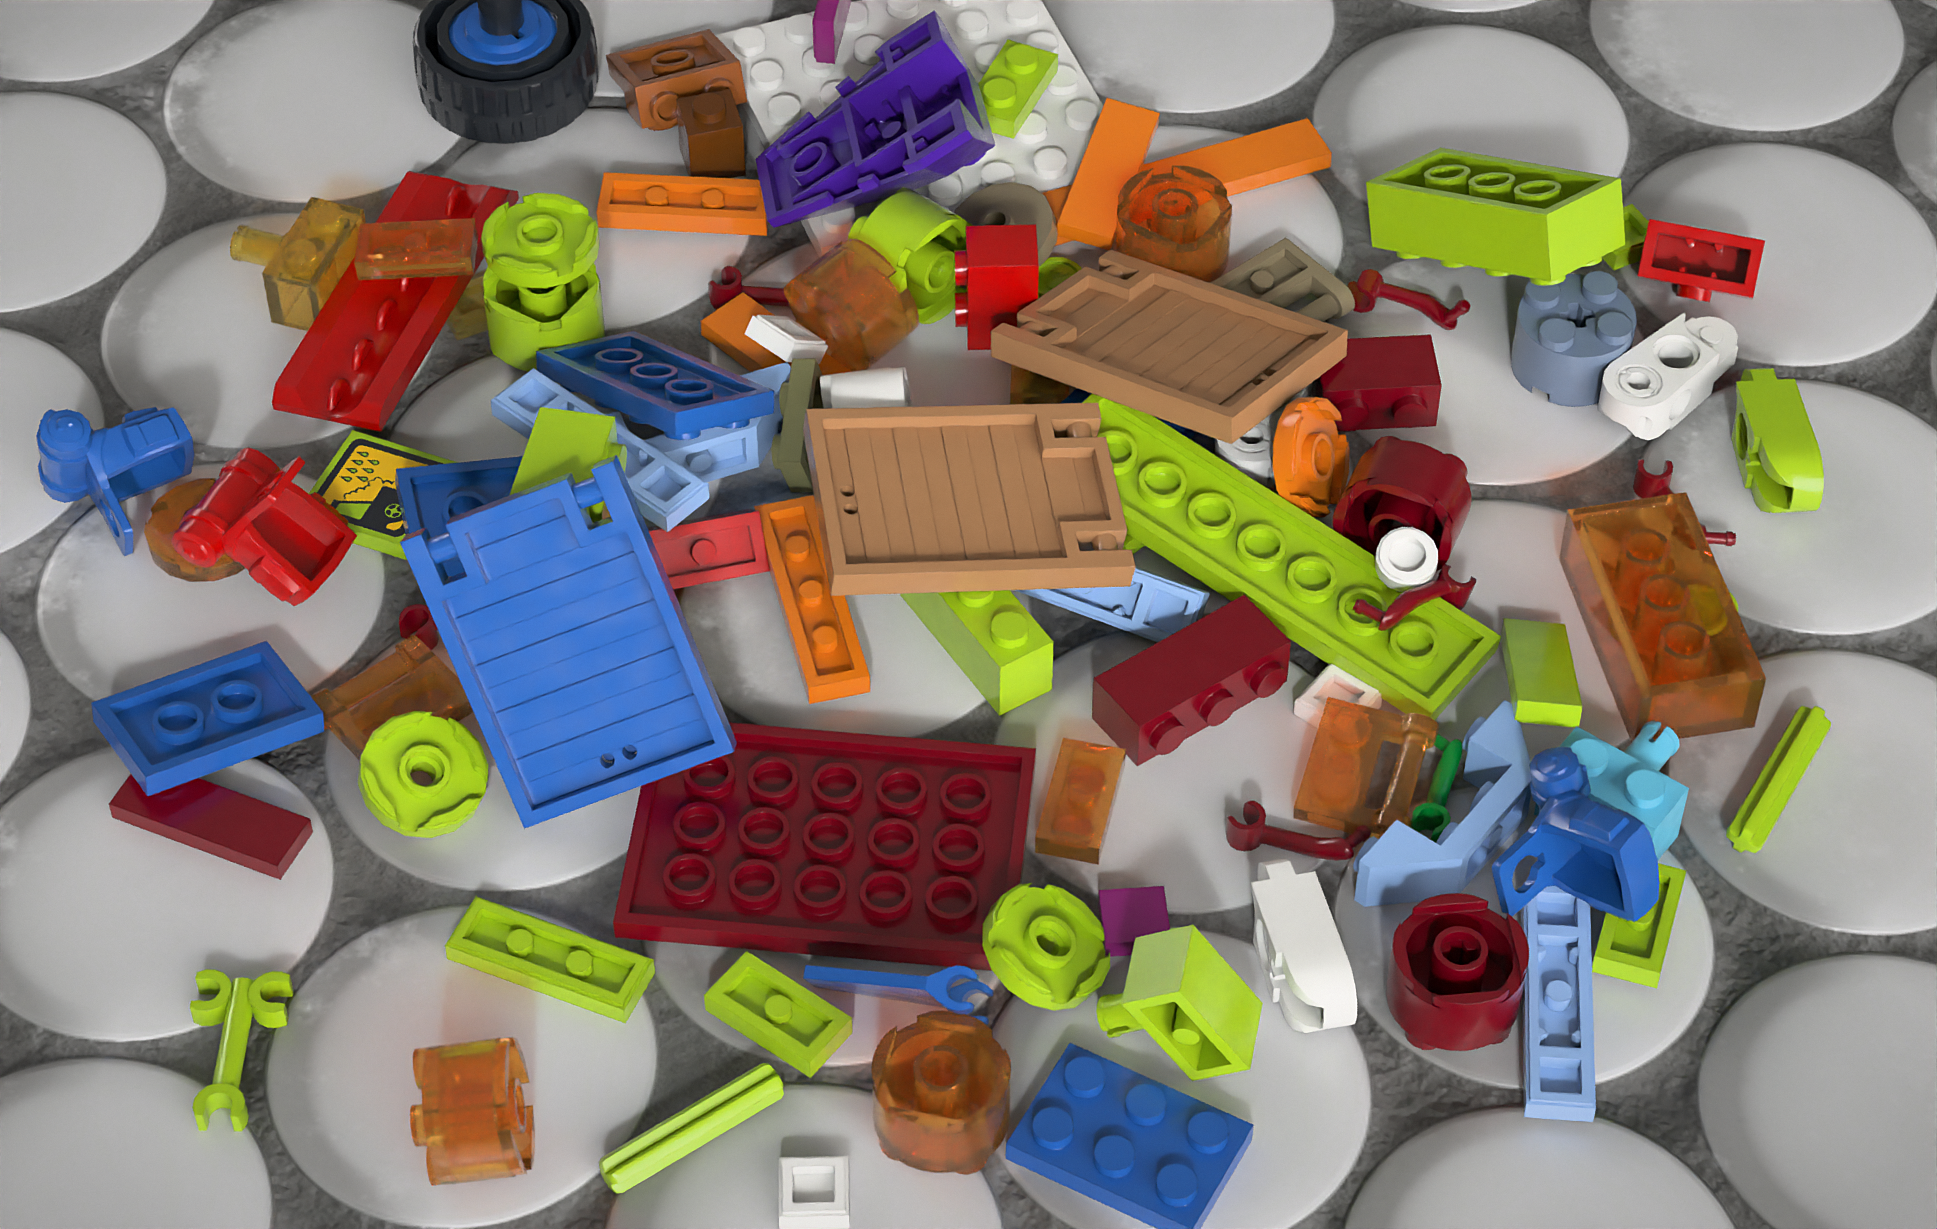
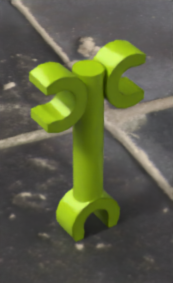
M205 969L196 973L195 979L199 994H213L217 996L209 1001H191L190 1011L193 1022L201 1026H214L222 1022L224 1023L212 1085L199 1091L194 1098L192 1108L199 1130L207 1131L209 1118L214 1111L220 1108L230 1109V1118L234 1131L242 1132L248 1123L249 1114L243 1093L239 1090L252 1015L260 1025L267 1028L286 1026L288 1024V1014L285 1003H269L267 1001L277 996L292 997L294 991L292 981L287 973L271 971L262 974L255 980L238 977L230 982V979L223 972Z

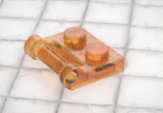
M411 635L395 645V653L332 691L323 688L311 695L312 699L323 711L324 729H330L358 760H360L361 754L373 731L394 716L413 711L432 712L431 716L441 717L445 720H448V717L459 722L473 713L459 678L415 635ZM410 673V674L407 675L406 677L402 678L401 680H399V681H397L396 683L392 684L391 686L387 687V686L390 685L391 683L395 682L396 680H398V679H400L401 677L405 676L406 674ZM387 687V688L384 689L383 691L379 692L378 694H376V695H374L373 697L369 698L368 700L364 701V700L367 699L368 697L372 696L373 694H375V693H377L378 691L382 690L383 688Z
M1328 697L1294 804L1293 819L1348 833H1353L1354 829L1359 825H1366L1371 830L1370 838L1374 836L1378 839L1396 820L1410 827L1411 819L1407 816L1426 749L1434 746L1439 731V724L1434 719L1422 714L1408 713L1403 716ZM1384 740L1401 744L1382 808L1376 810L1365 808V802Z

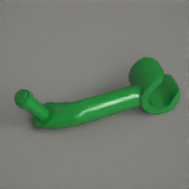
M1427 727L1422 733L1423 740L1440 749L1443 754L1432 777L1426 803L1417 806L1413 811L1410 828L1417 832L1432 830L1433 833L1430 840L1436 843L1451 820L1445 806L1461 760L1463 748L1461 740L1454 739L1450 742L1433 727Z

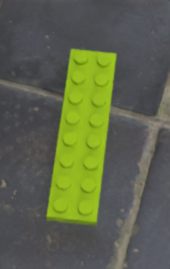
M1091 394L1082 402L1098 403L1102 419L1097 437H1106L1128 535L1230 601L1245 595L1286 637L1326 663L1339 667L1379 690L1383 700L1425 727H1429L1496 653L1501 636L1440 597L1414 609L1395 626L1386 631L1378 630L1379 622L1362 614L1359 615L1352 610L1357 599L1361 600L1362 598L1368 604L1386 612L1391 603L1403 592L1387 587L1379 579L1375 569L1374 555L1156 417L1095 394Z

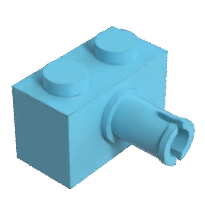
M1649 721L1644 724L1640 733L1623 752L1576 726L1560 746L1571 748L1572 752L1577 755L1579 763L1586 765L1591 788L1588 797L1615 810L1626 811L1643 822L1651 834L1655 853L1659 860L1678 837L1689 791L1688 787L1659 772L1666 761L1680 747L1677 735L1670 727L1666 726L1664 731L1654 741L1652 737L1660 729L1661 722ZM1536 803L1534 815L1538 816L1540 811L1539 806Z

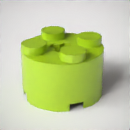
M903 187L899 189L894 195L883 201L870 216L858 218L850 229L848 242L853 247L851 276L855 289L908 320H916L921 324H932L941 320L955 308L954 292H966L960 285L955 286L954 250H966V226L973 225L956 213L910 188Z
M594 263L586 273L569 283L545 289L524 288L503 281L487 267L483 278V297L490 349L495 356L510 366L528 372L533 368L537 370L536 351L605 336L601 285Z

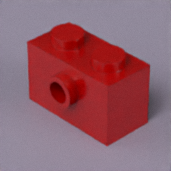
M1649 219L1637 276L1642 279L1678 285L1676 296L1710 303L1712 292L1753 299L1765 240Z
M1036 224L966 226V250H954L955 286L966 285V292H954L955 327L967 328L968 350H991V330L1002 323L1017 327V313L1038 299L1039 262Z

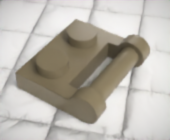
M1286 237L1210 282L1211 284L1281 308H1286L1311 292L1318 299L1301 308L1296 313L1322 322L1330 317L1339 319L1354 310L1355 300L1350 289Z

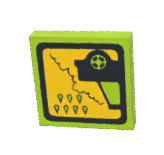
M352 430L309 492V495L314 492L318 493L348 520V527L357 535L353 544L407 560L400 544L406 534L395 485L396 469L459 462Z

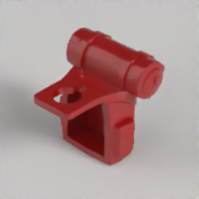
M247 447L240 449L232 460L225 463L220 471L219 478L194 509L188 510L184 515L180 527L174 533L171 541L175 551L188 562L204 568L214 566L226 554L235 562L243 565L249 571V575L276 598L296 606L311 597L335 571L357 535L348 527V520L328 504L325 498L316 492L309 495L297 484L291 482L306 463L301 457L297 456L280 470L268 456L258 450Z

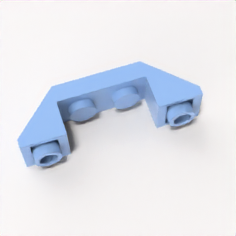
M788 362L740 375L774 390V414L750 419V424L742 428L714 427L701 430V435L695 439L675 440L661 434L643 441L706 482L759 467L772 446L773 436L782 430L783 417L780 411L779 394L782 383L789 382L791 368ZM619 411L605 414L606 416L615 417L616 423L627 429Z
M1504 700L1488 719L1482 716L1477 718L1463 740L1462 748L1467 752L1463 779L1480 789L1471 804L1470 813L1460 824L1455 821L1449 823L1436 843L1398 820L1379 839L1374 836L1369 838L1359 850L1353 865V869L1358 872L1354 897L1356 902L1364 907L1420 902L1437 895L1461 893L1527 818L1532 794L1530 781L1532 780L1529 767L1530 758L1520 722L1514 720L1512 704Z

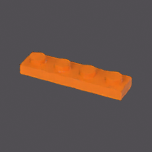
M814 495L754 506V510H758L760 513L771 578L809 704L869 693L870 675L845 595H830Z

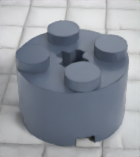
M1593 271L1587 275L1567 274L1563 282L1554 285H1535L1530 281L1527 283L1525 293L1519 303L1511 354L1512 371L1522 387L1531 393L1532 387H1535L1549 394L1548 402L1560 406L1583 407L1599 403L1604 371L1611 362L1632 348L1637 324L1635 308L1629 298L1618 289V282L1615 277L1606 272Z

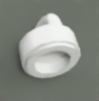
M1400 527L1388 532L1380 540L1376 549L1375 569L1379 579L1387 587L1404 592L1432 581L1438 564V550L1434 541L1425 532L1413 527Z

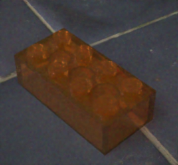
M1683 492L1567 510L1559 561L1631 743L1640 733L1644 724L1649 721L1661 722L1660 729L1652 737L1654 741L1660 736L1666 726L1675 732L1678 739L1755 727L1766 677L1687 493Z

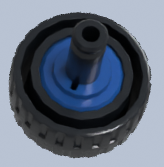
M431 0L423 9L415 24L412 42L413 58L422 103L434 120L447 130L461 137L478 142L499 144L528 142L546 137L574 122L586 110L596 92L598 52L594 25L588 9L580 0Z

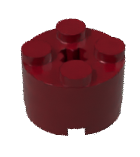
M1395 436L1381 437L1359 459L1335 508L1333 530L1376 556V549L1380 540L1388 532L1400 527H1413L1421 530L1434 541L1438 550L1437 572L1447 563L1471 508V490L1466 479L1468 474L1467 467L1459 457L1453 454H1444L1423 443L1401 440Z
M1460 893L1433 896L1413 907L1412 915L1402 924L1399 923L1396 928L1392 942L1386 998L1392 1016L1405 1031L1407 1041L1414 1047L1421 1050L1438 1048L1449 1051H1468L1490 1044H1498L1508 1038L1520 1009L1529 961V946L1520 924L1508 913L1505 919L1498 913L1488 909L1489 901L1475 895Z

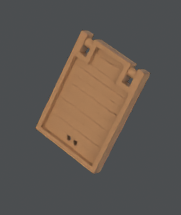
M1110 249L1099 257V271L1085 266L1017 313V327L1002 323L991 330V357L1232 444L1345 358L1347 355L1348 330Z
M1098 403L806 409L803 433L830 595L1130 587L1136 566L1132 550H1122L1127 527L1106 437H1097L1102 419Z

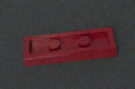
M130 774L109 803L111 815L114 819L279 880L282 879L313 833L310 818L200 778L147 796L132 774Z

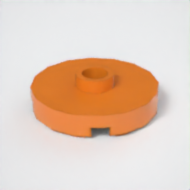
M1302 397L1296 398L1286 405L1278 420L1273 441L1275 484L1279 496L1314 518H1325L1331 513L1328 509L1329 504H1338L1347 484L1350 458L1349 442L1347 441L1346 434H1338L1334 421H1342V417L1338 409L1328 399Z

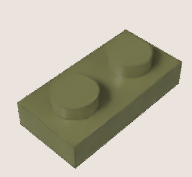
M816 358L792 359L789 382H783L780 388L779 404L783 424L781 433H776L773 436L771 454L774 468L781 470L791 492H813L803 426L806 409H824L820 387V376L823 374Z

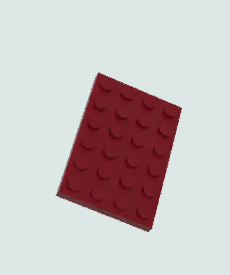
M729 722L737 741L734 752L641 786L613 920L615 938L943 967L965 966L970 969L992 971L982 947L983 923L994 903L1003 894L1022 883L1036 767V748Z

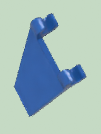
M805 965L803 979L816 988L946 1008L963 1024L972 1028H983L989 1024V1019L985 1016L968 1015V1013L974 1010V1004L967 1002V1000L976 993L992 997L994 991L985 983L980 982L979 976L972 969L965 966H952L929 976ZM966 978L971 980L952 987L953 983L959 979Z

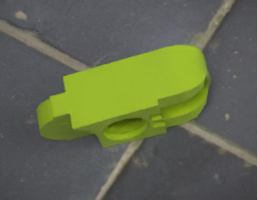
M1773 368L1745 369L1741 381H1736L1735 383L1737 407L1731 437L1745 489L1751 488L1754 502L1763 512L1787 513L1818 510L1822 502L1824 489L1823 462L1820 448L1795 378L1777 379Z

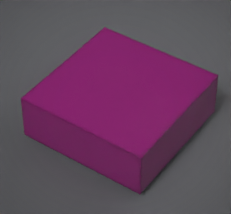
M1164 886L1098 890V909L1100 922L1104 929L1103 945L1105 957L1109 953L1110 957L1132 955L1136 937L1170 929Z

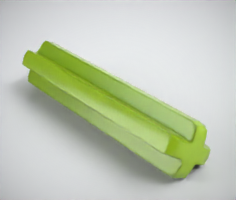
M1801 706L1791 718L1727 828L1726 837L1733 842L1732 848L1736 851L1743 853L1747 850L1757 853L1765 844L1831 728V722L1824 716L1825 710L1821 707L1814 706L1811 709Z
M761 1063L601 1157L599 1168L603 1180L615 1194L627 1191L780 1100L784 1095L782 1080L770 1064Z

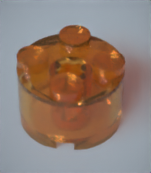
M1172 165L1171 173L1153 175L1154 168H1151L1131 177L1124 184L1118 196L1115 251L1208 283L1222 276L1229 262L1232 225V203L1230 204L1227 199V189L1223 183L1206 171L1185 165Z
M849 239L844 244L841 241L838 245L833 246L784 287V294L796 319L795 322L826 341L825 344L828 345L826 353L852 372L868 370L906 339L919 324L917 306L909 289L906 288L899 294L889 277L896 273V270L878 251L858 239Z
M930 1011L917 1015L916 1023L908 1025L898 1032L897 1026H895L883 1036L874 1052L871 1068L873 1123L882 1152L890 1159L900 1161L907 1166L926 1172H956L963 1175L978 1172L985 1166L987 1158L1001 1145L1009 1128L1011 1062L1006 1049L1004 1048L1003 1051L999 1043L993 1038V1031L985 1023L967 1014H956L951 1011Z
M515 1037L491 1038L414 1049L413 1072L417 1088L419 1090L422 1089V1104L411 1106L410 1127L414 1145L416 1147L427 1146L426 1165L430 1184L432 1186L453 1185L527 1174L526 1170H531L534 1162L535 1125L533 1105L525 1106L521 1084L530 1082L525 1058L518 1040Z

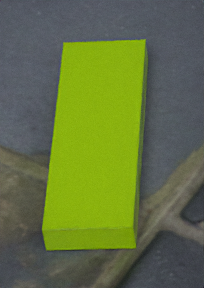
M1503 618L1500 636L1514 720L1523 723L1573 728L1579 726L1583 706L1566 625Z
M477 896L445 944L448 960L625 1024L655 974L654 959Z

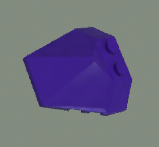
M935 10L896 34L878 48L875 53L880 61L858 81L854 82L852 78L847 76L840 82L835 89L841 96L820 115L814 118L808 111L755 159L767 221L773 228L887 199L903 187L916 190L949 176L963 166L975 164L982 159L987 151L996 146L979 85Z

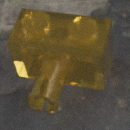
M311 197L289 232L284 236L250 228L244 224L237 227L238 232L234 231L232 235L230 255L234 261H244L265 267L262 277L272 323L308 331L368 235L364 209Z

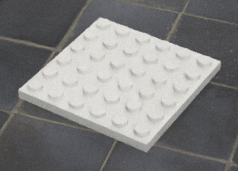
M1042 0L854 1L850 5L835 64L816 62V58H814L812 20L815 11L716 35L740 60L747 102L742 104L765 150L808 111L814 118L820 115L841 96L835 89L840 82L847 76L852 78L854 82L858 81L880 61L875 53L878 48L887 40L934 10L943 21L977 83L980 82L1007 40L1058 54V71L1014 139L992 133L996 146L987 151L978 162L970 166H963L945 178L914 190L952 212L971 194L990 185L1015 182L1032 186L1040 193L1072 185L1103 108V104ZM886 199L802 220L801 223L821 263L824 264L851 257L853 247L849 245L848 235L854 222L862 216H870Z

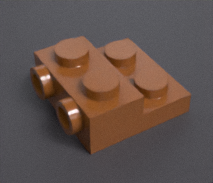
M710 29L606 55L609 75L624 91L627 111L642 129L648 128L649 130L660 131L678 125L676 99L731 89L736 105L747 102L740 60Z

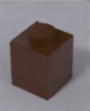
M731 89L676 99L679 147L688 176L711 178L746 176L743 125Z

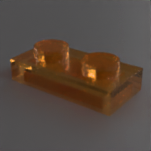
M475 218L360 224L354 262L358 280L474 275L478 242Z
M1063 738L1035 836V853L1099 865L1125 767L1126 749Z

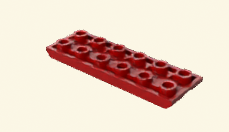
M408 171L277 379L272 397L273 409L381 432L484 259L481 237L485 221L496 208L508 201L509 208L515 205L519 199L518 191L483 184L470 185L450 178Z

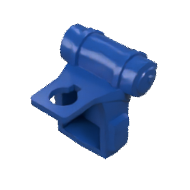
M153 407L132 411L123 416L122 424L93 430L90 427L89 421L79 412L68 409L56 412L50 409L44 413L43 418L40 420L36 435L38 450L41 456L38 472L44 491L53 500L63 503L78 501L89 494L124 556L133 553V530L119 502L164 486L192 472L195 455L193 439L174 407L163 410Z
M1565 746L1545 749L1535 755L1529 764L1532 778L1530 787L1533 801L1538 804L1540 813L1527 832L1492 864V873L1501 911L1513 916L1548 886H1557L1601 912H1607L1627 921H1637L1646 915L1659 900L1658 859L1650 832L1643 822L1628 812L1620 809L1615 810L1588 797L1591 788L1586 765L1579 763L1577 755L1572 752L1571 748ZM1526 856L1537 857L1538 861L1531 866L1527 880L1521 887L1515 890L1512 878L1517 864Z

